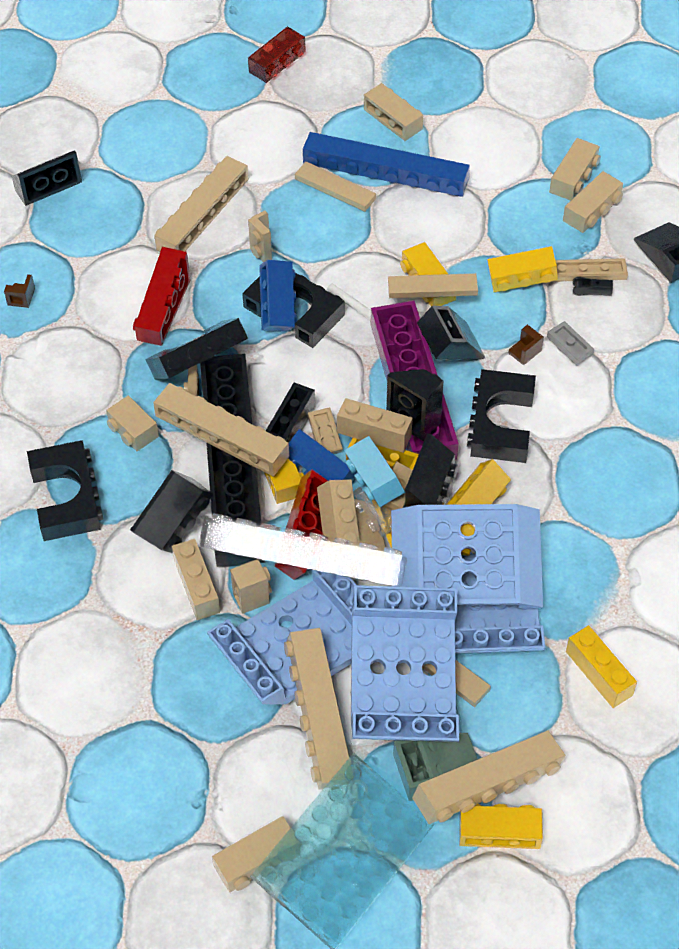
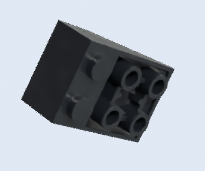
M668 222L634 238L637 245L671 283L679 279V226Z
M431 306L417 322L423 337L436 359L485 358L467 322L449 306Z

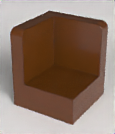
M27 274L24 284L14 283L13 285L5 286L4 294L7 306L29 308L35 290L32 275Z
M527 324L521 329L520 340L508 350V354L522 365H525L542 351L544 336Z

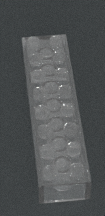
M214 513L212 518L204 517L199 547L402 587L407 558L402 556V551L385 547L384 552L377 551V546L361 542L359 547H355L350 540L335 538L334 542L328 541L329 537L325 535L310 533L309 537H305V532L286 528L285 532H280V527L261 523L260 527H256V522L237 518L236 523H234L231 517Z

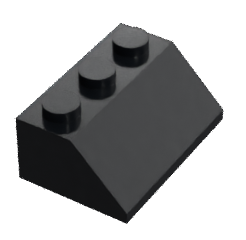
M75 150L12 175L14 189L24 205L27 206L82 183Z
M425 369L390 372L387 375L386 410L412 417V435L424 441L427 433L431 434L441 423L444 381L438 375L430 373Z
M427 433L406 485L405 507L414 505H444V502H442L443 498L449 496L451 489L450 480L456 477L458 465L455 464V454L432 434Z
M171 470L130 531L160 550L172 553V546L182 543V538L187 531L193 528L198 515L208 507L213 493L195 479Z

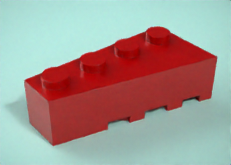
M162 246L139 315L133 323V331L136 333L137 341L159 346L163 345L191 281L186 251Z
M312 469L300 480L275 562V567L293 580L306 572L324 542L317 487L328 480Z

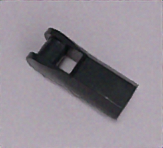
M575 277L573 279V285L575 286L573 287V294L577 296H612L613 280Z

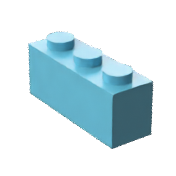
M369 436L344 450L349 458L345 461L352 474L357 472L354 476L361 487L366 486L363 490L370 501L375 499L378 506L382 507L405 493L397 476Z

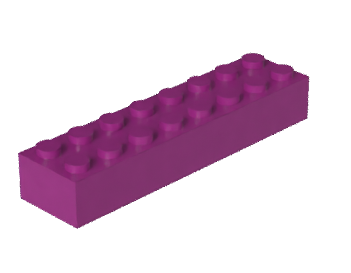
M415 301L371 308V328L386 380L390 372L425 369L437 375L428 343L417 324L420 317ZM443 394L441 423L431 434L455 454V460H457L459 443ZM412 435L406 450L419 454L424 441Z

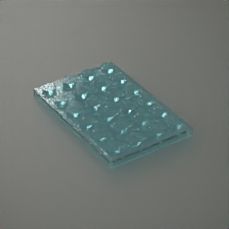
M353 753L250 877L330 949H337L435 824H428L421 811Z

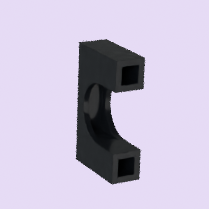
M295 273L293 290L296 292V297L307 301L311 305L310 309L295 323V338L314 348L344 317L345 301L340 296L334 295L322 286L309 281L305 276ZM259 276L242 293L243 307L261 317Z
M239 318L221 321L205 329V334L185 344L165 349L145 359L154 379H169L247 340L248 337Z
M481 369L480 378H475L474 391L478 392V396H473L472 410H476V413L470 416L469 428H473V433H468L467 447H471L470 457L526 463L530 431L500 427L488 418L487 413L493 407L504 404L532 407L536 375Z
M83 440L27 451L33 483L57 478H68L80 485L79 492L70 501L37 509L43 541L101 530L99 520L104 519L101 506H96L95 501L100 499L97 486L92 487L91 482L96 481L93 467L88 468V463L92 462L90 449L84 448Z

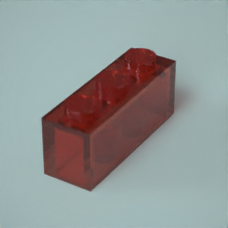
M287 26L248 57L249 73L267 83L306 52L305 36Z

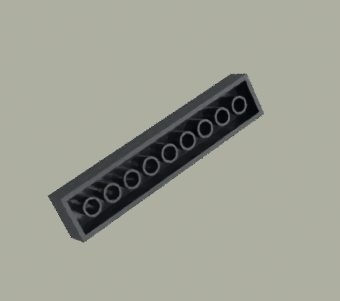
M246 354L213 356L201 362L203 398L214 406H220L228 413L240 416L246 422L252 424ZM206 442L210 492L213 493L211 497V512L216 567L243 565L256 559L260 563H265L256 467Z

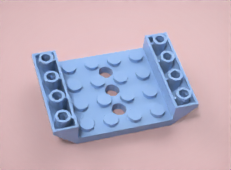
M519 504L414 505L391 510L392 586L457 589V605H518V608H543L540 509ZM464 524L472 525L475 530L474 534L471 536L463 535L460 530L461 526ZM466 548L472 549L475 552V558L472 561H465L461 556L462 550ZM466 573H471L475 576L476 583L472 586H466L462 582V576Z
M470 553L469 556L461 555L465 561H472L475 558L473 553ZM466 573L462 576V582L466 586H472L476 583V578L473 574ZM457 605L455 653L545 650L543 625L539 623L538 608H518V605Z
M333 557L312 569V582L237 627H234L229 619L207 631V635L262 704H288L295 699L297 687L295 681H291L289 667L292 666L291 659L286 657L284 642L287 641L290 632L315 628L321 629L331 676L351 664L352 608L354 585L356 584ZM284 621H290L293 623L288 628L280 626V624Z
M354 585L351 640L352 739L459 742V715H456L455 682L457 589ZM374 662H379L383 664L385 671L381 674H375L371 671L370 665ZM399 663H406L410 667V673L401 675L397 672L396 666ZM432 664L436 669V673L432 676L425 675L422 671V666Z

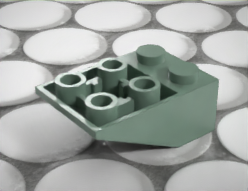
M459 733V742L394 741L393 755L409 801H413L412 797L420 783L478 760L468 733Z

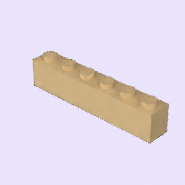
M226 156L219 162L211 174L204 178L201 185L193 190L191 196L182 202L179 209L168 218L164 226L156 231L154 235L156 250L160 252L163 246L186 251L249 180L248 165L229 156Z
M169 383L153 402L156 417L273 477L289 457V444L282 437L274 436L266 432L262 427L254 426L246 422L242 417L228 413L220 406H214L204 398L187 392L183 387H177Z
M315 628L290 632L287 641L284 642L286 657L291 659L292 666L289 667L291 681H295L297 687L295 702L297 706H301L303 715L300 716V725L302 731H306L308 741L305 742L307 756L312 757V780L314 783L317 782L318 790L348 785L354 777L321 629Z
M545 731L420 783L412 799L428 824L438 820L440 823L445 822L459 811L462 813L468 812L480 802L489 803L503 792L509 794L524 783L530 785L545 774L548 776L555 774L560 770V764L566 755L551 733Z

